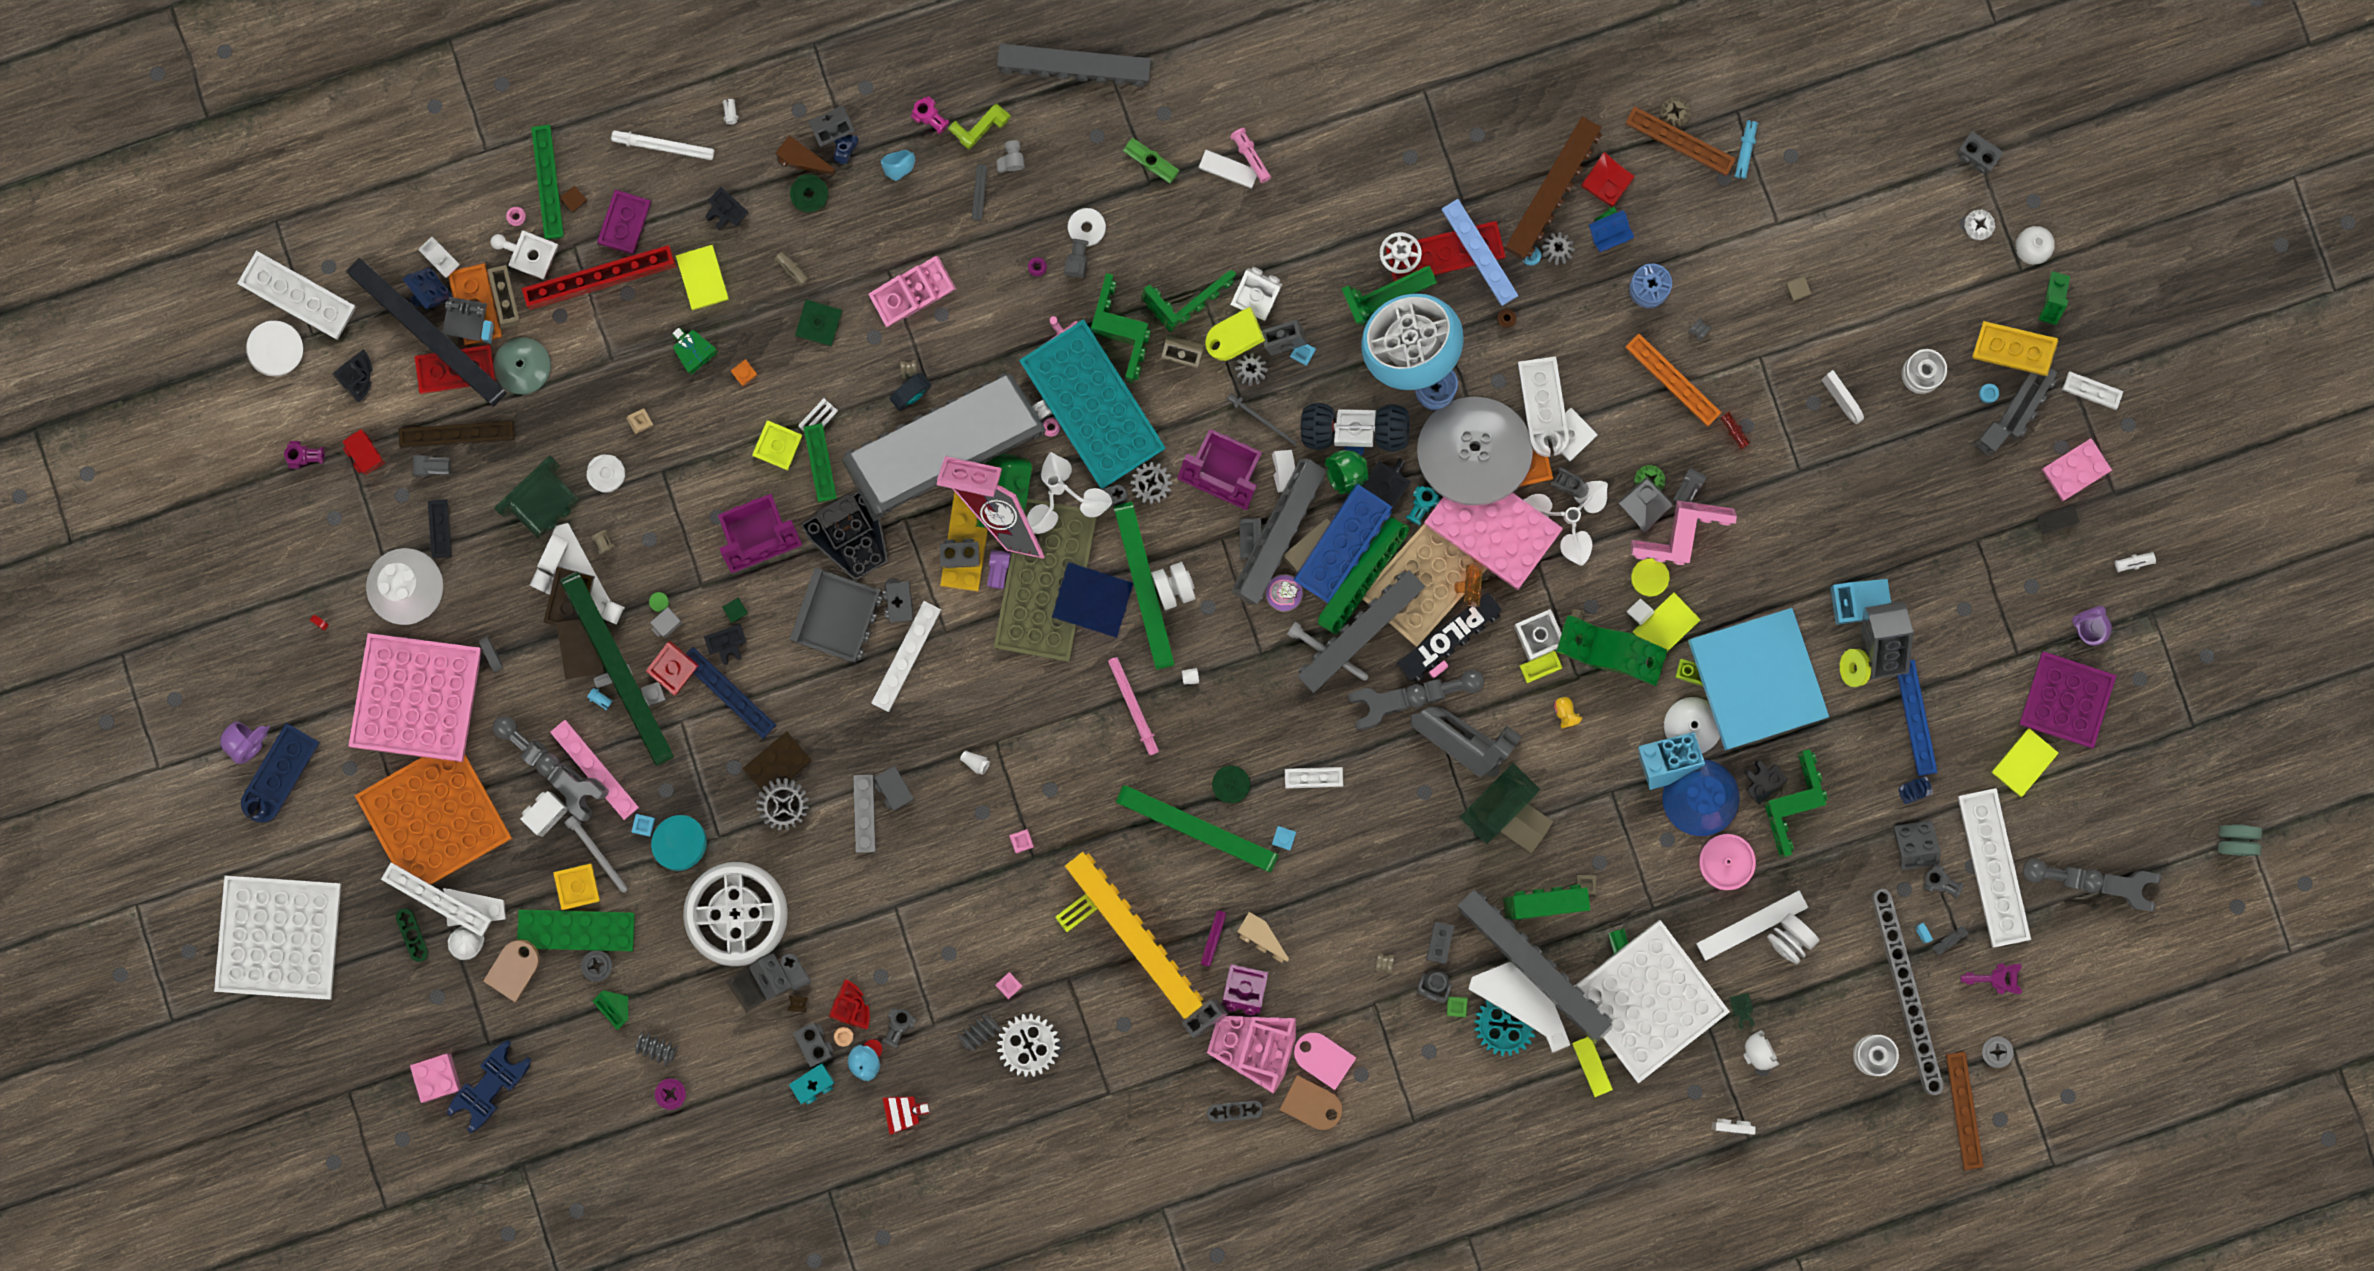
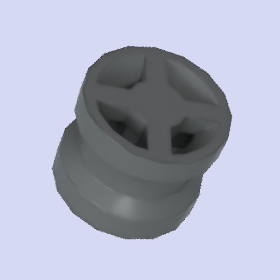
M1699 318L1688 333L1694 334L1700 342L1712 327L1703 323V319Z

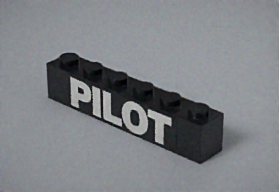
M1488 592L1398 661L1396 665L1410 682L1413 680L1419 681L1425 676L1424 671L1428 668L1432 670L1440 664L1438 660L1443 656L1447 659L1455 652L1454 648L1460 644L1462 647L1470 641V635L1474 632L1477 635L1485 629L1484 624L1488 621L1493 623L1497 620L1502 609Z

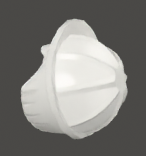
M461 926L450 935L448 949L454 957L460 960H470L480 952L484 942V935L481 937Z

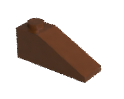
M790 135L775 153L778 157L777 161L784 167L789 165L794 169L835 175L836 173L832 166Z

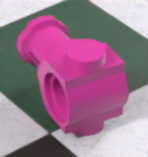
M929 96L918 100L910 117L917 123L921 121L926 125L930 124L940 135L948 127L950 121L945 120L938 114L939 110L934 107L936 103ZM921 106L928 107V111L924 114L919 113L918 109Z

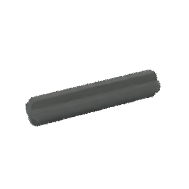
M978 164L976 169L972 220L981 221L983 215L987 166L983 164Z

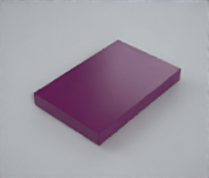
M615 189L597 244L634 255L652 201Z

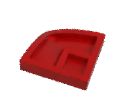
M1604 152L1581 187L1610 207H1613L1635 176Z

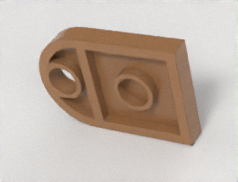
M526 940L510 942L501 951L485 977L484 982L512 1001L517 1002L539 966L540 956L537 948ZM522 946L529 949L528 956L521 954L520 949Z
M1298 1075L1279 1109L1320 1130L1334 1127L1342 1116L1341 1102L1333 1093ZM1334 1109L1337 1112L1336 1119L1328 1120L1326 1118L1327 1110Z

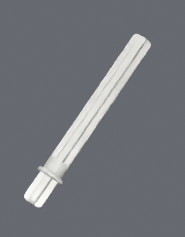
M613 131L611 135V141L627 144L628 147L633 145L712 160L714 157V149L632 134L631 131L629 133Z

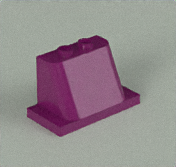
M1209 429L1196 457L1186 454L1177 479L1247 511L1257 486L1249 481L1262 452L1249 447L1245 443H1240L1227 435Z
M772 494L754 499L749 503L736 506L718 515L728 545L719 549L731 574L802 546L801 539L792 520L783 523Z

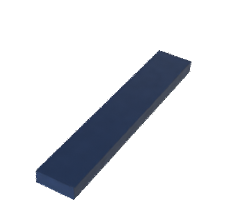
M694 647L686 653L687 656L699 665L694 674L762 739H765L777 725Z

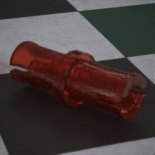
M1730 411L1719 418L1729 431V436H1732L1740 447V450L1751 443L1741 430L1742 426L1737 424Z

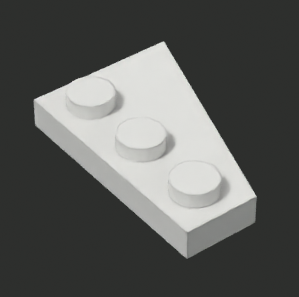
M443 888L444 893L492 919V921L506 919L504 900ZM447 917L448 927L460 925Z

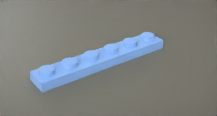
M1457 199L1442 208L1443 214L1500 305L1503 306L1517 298V292L1460 201Z

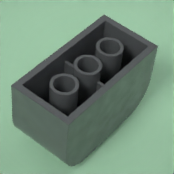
M1904 601L1869 606L1863 609L1861 639L1863 651L1870 660L1868 663L1869 667H1871V680L1909 673L1914 632Z

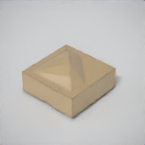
M645 409L627 416V420L635 434L653 426Z

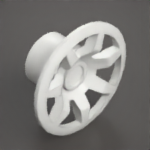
M1403 232L1394 233L1383 241L1380 248V258L1388 270L1394 273H1407L1419 264L1421 247L1412 235ZM1401 236L1407 237L1411 239V241L1407 242L1401 240ZM1397 237V241L1393 245L1388 243L1390 239ZM1413 243H1415L1418 253L1411 252ZM1385 245L1391 249V253L1386 256L1383 255ZM1417 257L1416 262L1410 266L1408 258ZM1394 258V268L1390 267L1385 260ZM1400 261L1404 262V264L1407 266V269H1397Z

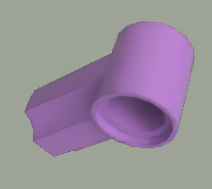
M991 550L987 587L1004 589L1011 552Z

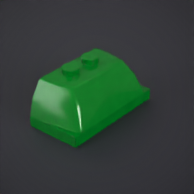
M1001 454L987 461L986 465L1002 468L998 485L1017 496L1025 513L1032 471L1030 460ZM977 517L975 527L987 529Z

